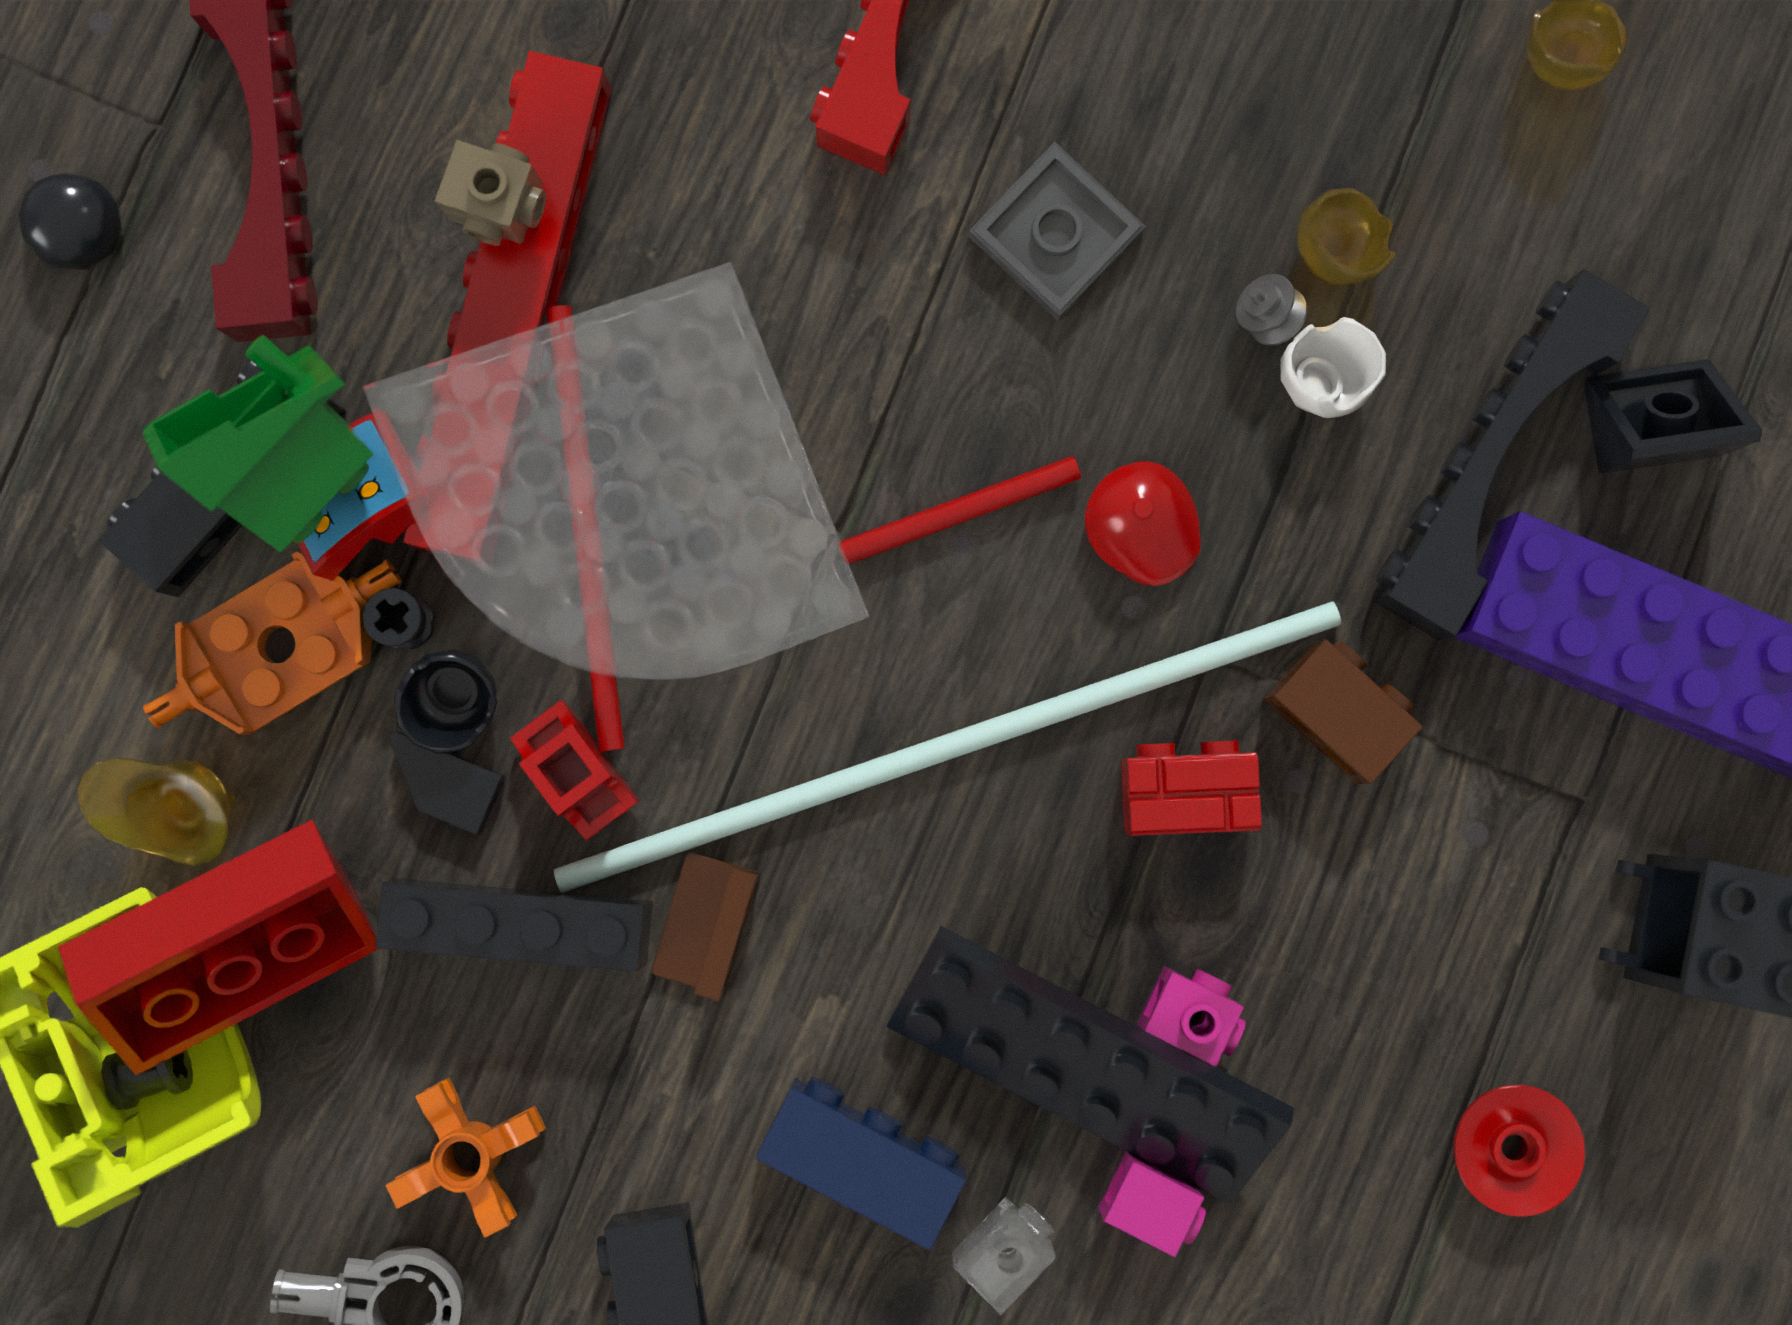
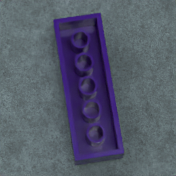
M1522 511L1497 521L1477 570V574L1488 580V583L1454 638L1792 779L1791 623Z

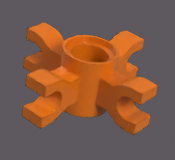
M450 1077L415 1096L421 1110L433 1126L440 1140L432 1151L431 1159L395 1177V1180L385 1186L397 1209L439 1186L452 1192H465L471 1203L478 1226L484 1238L509 1226L510 1220L517 1216L509 1197L500 1186L493 1172L499 1165L502 1154L538 1137L539 1133L546 1129V1126L535 1105L494 1127H490L482 1122H469L463 1111L458 1093ZM456 1142H468L476 1147L481 1157L479 1170L468 1171L456 1163L453 1154Z

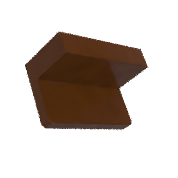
M695 852L688 853L682 866L652 966L653 974L696 987L694 994L719 1001L724 996L761 872Z

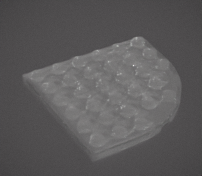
M731 262L363 386L365 396L411 513L426 545L444 573L493 624L519 642L551 659L584 671L616 678L684 680L718 674L753 663L870 617Z

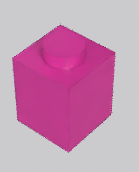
M1125 1151L1098 1206L1105 1222L1173 1257H1176L1183 1242L1191 1244L1195 1240L1206 1214V1209L1201 1207L1204 1197L1197 1187Z

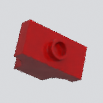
M558 701L510 737V740L523 759L519 765L556 815L565 817L585 841L592 839L640 803L605 753L599 752L598 744L566 701Z

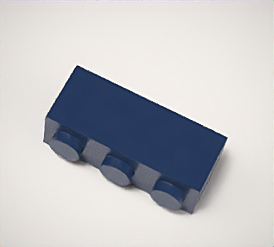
M811 1077L806 1084L795 1078L758 1149L755 1159L930 1251L966 1182L965 1168L956 1163L960 1155L952 1148L933 1138L925 1137L923 1143L920 1144L899 1133L902 1124L878 1109L868 1107L865 1114L847 1106L842 1103L845 1094L821 1079Z

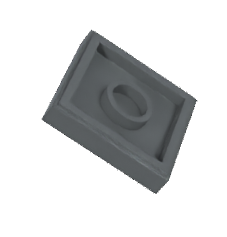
M1054 142L969 230L968 237L1059 321L1144 232L1146 226Z

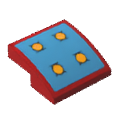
M380 411L372 412L349 424L374 453L366 462L369 465V469L365 477L347 494L342 495L338 492L321 510L323 517L318 527L309 537L298 543L312 575L333 581L371 538L392 544L432 501L387 414Z

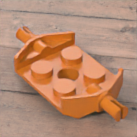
M296 551L291 554L294 559L291 563L191 623L182 621L176 623L175 646L178 682L172 690L154 701L143 705L145 714L153 715L148 718L149 721L156 728H161L164 724L189 709L200 710L238 734L251 735L369 664L373 638L369 636L364 627L363 612L366 603L374 594L402 583L399 574L394 573L396 571L394 566L386 559L383 563L358 578L352 577L348 580L339 574L331 581L312 575L303 554ZM287 628L295 639L294 652L286 661L275 663L266 653V640L274 630Z

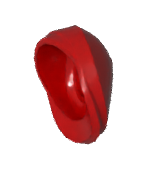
M1150 461L1134 462L1121 466L1109 473L1096 485L1086 508L1085 528L1095 552L1108 565L1140 584L1159 586L1179 578L1194 564L1200 553L1199 519L1191 494L1173 471L1161 464Z

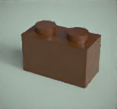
M1325 639L1313 643L1267 693L1263 700L1356 784H1372L1423 726L1410 715L1415 708L1401 692L1389 684H1384L1380 688L1362 672L1367 664L1357 652L1339 640L1332 645Z

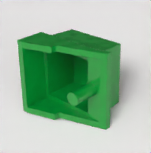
M262 335L249 346L245 355L263 371L219 396L211 389L204 391L151 421L142 433L161 472L212 512L218 506L281 553L292 540L295 543H300L314 532L323 517L321 510L338 492L342 495L347 494L362 481L369 469V465L366 462L374 453L352 427L326 403L346 383L309 345L287 356L267 337Z

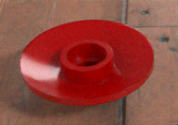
M1511 1084L1496 1087L1485 1092L1468 1106L1461 1116L1455 1131L1453 1155L1461 1181L1479 1202L1501 1214L1527 1217L1553 1209L1570 1195L1582 1174L1585 1160V1144L1578 1121L1561 1100L1537 1087ZM1510 1135H1518L1521 1140L1519 1152L1514 1156L1506 1157L1502 1151L1503 1141Z

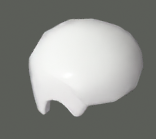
M1347 317L1340 318L1337 322L1325 327H1314L1313 324H1310L1294 337L1293 342L1288 344L1281 358V381L1295 406L1324 418L1340 417L1358 410L1364 405L1386 375V352L1376 334L1356 320Z

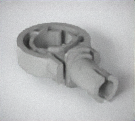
M401 1246L380 1254L374 1260L348 1258L344 1273H340L338 1277L287 1272L284 1269H278L272 1294L276 1295L270 1301V1313L277 1314L278 1312L329 1317V1322H333L334 1325H388L383 1320L384 1317L378 1305V1295L388 1284L402 1278H411L417 1282H422L427 1270H430L436 1274L430 1280L428 1288L435 1296L437 1311L433 1320L425 1325H459L464 1306V1291L456 1269L444 1256L425 1247ZM438 1277H439V1278L443 1281V1283L445 1284V1286H446V1288H447V1290H448L447 1292L444 1291V1288H443V1286H442V1283L440 1282V1280L438 1279ZM350 1298L366 1299L367 1302L350 1301ZM446 1305L451 1307V1314L444 1312Z

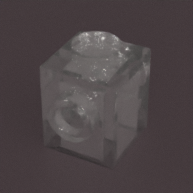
M1005 1197L952 1251L953 1268L1002 1315L1057 1258L1052 1242L1048 1239L1054 1230L1028 1203H1025L1019 1210ZM1006 1248H1015L1008 1253L1001 1252Z

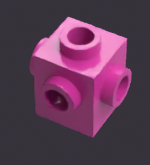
M1164 966L1137 1025L1142 1030L1213 1066H1217L1222 1053L1230 1056L1242 1037L1245 1020L1239 1017L1244 1006L1228 997L1232 985L1199 969H1196L1193 978L1190 979ZM1201 1011L1200 1020L1195 1025L1189 1026L1191 1016L1195 1012Z

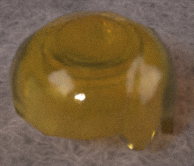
M1554 0L1542 11L1537 9L1532 17L1528 31L1527 58L1537 77L1555 88L1572 91L1588 88L1600 83L1621 62L1626 50L1625 27L1615 9L1600 0Z
M1354 188L1328 190L1320 194L1301 215L1297 229L1298 251L1307 269L1331 285L1359 284L1377 276L1393 262L1396 254L1388 249V242L1394 225L1390 219L1378 212V208L1371 198Z

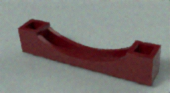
M189 0L190 16L212 40H222L232 59L244 91L252 138L251 183L242 225L224 264L211 265L216 329L236 342L255 341L262 335L268 339L311 335L310 315L317 314L318 299L312 278L306 276L305 253L312 252L313 239L309 221L305 215H301L299 192L307 190L308 182L304 160L300 153H296L294 131L302 129V112L298 97L295 92H291L289 70L296 69L297 53L292 34L285 28L284 9L291 8L292 0Z

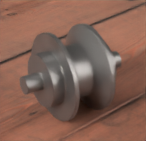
M1279 274L1264 275L1252 281L1243 290L1236 305V317L1240 325L1250 331L1259 343L1269 346L1284 343L1296 335L1303 326L1308 312L1305 297L1293 288V285L1287 278Z

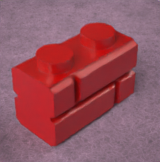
M1239 740L1200 742L1201 755L1184 756L1175 755V743L1136 745L1137 758H1121L1125 835L1139 836L1261 830L1257 752L1239 753Z

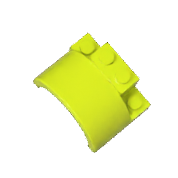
M138 888L0 957V1066L39 1156V1160L33 1162L32 1166L58 1227H79L142 1194L139 1188L142 1184L251 1128L260 1118L261 1097L251 1057L238 1024L187 1049L193 1070V1079L189 1090L178 1094H173L166 1090L140 1099L138 1106L127 1110L116 1109L106 1095L101 1073L102 1062L107 1055L116 1052L76 1006L58 947L157 897L146 888ZM54 991L70 1009L74 1018L66 1021L49 1018L47 1002L49 996ZM126 1146V1156L115 1157L111 1154Z

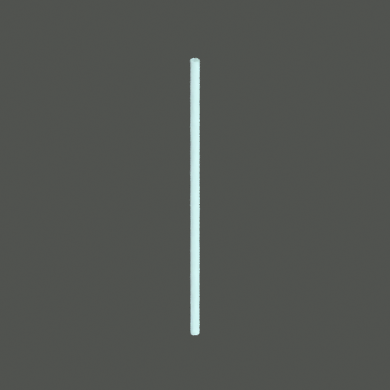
M1332 601L555 868L554 876L560 892L564 893L1340 626L1341 617L1339 611Z

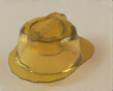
M114 757L99 761L83 774L77 789L79 807L88 823L105 838L126 847L161 855L177 862L196 865L210 862L220 854L228 839L227 816L234 808L235 796L226 792L222 781L217 775L199 762L177 760L156 765L137 759Z

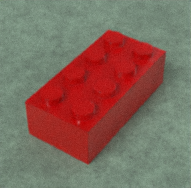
M313 820L283 833L58 947L76 1006L136 1076L378 950L376 949L377 935L360 897Z

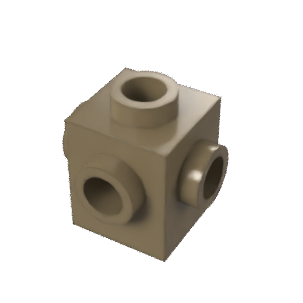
M456 140L436 195L435 203L449 220L463 224L462 232L481 242L499 246L502 238L519 244L523 243L528 227L536 228L545 209L547 195L546 191L542 189L543 183L533 166L529 164L530 158L524 153L497 143L492 144L491 150H487Z

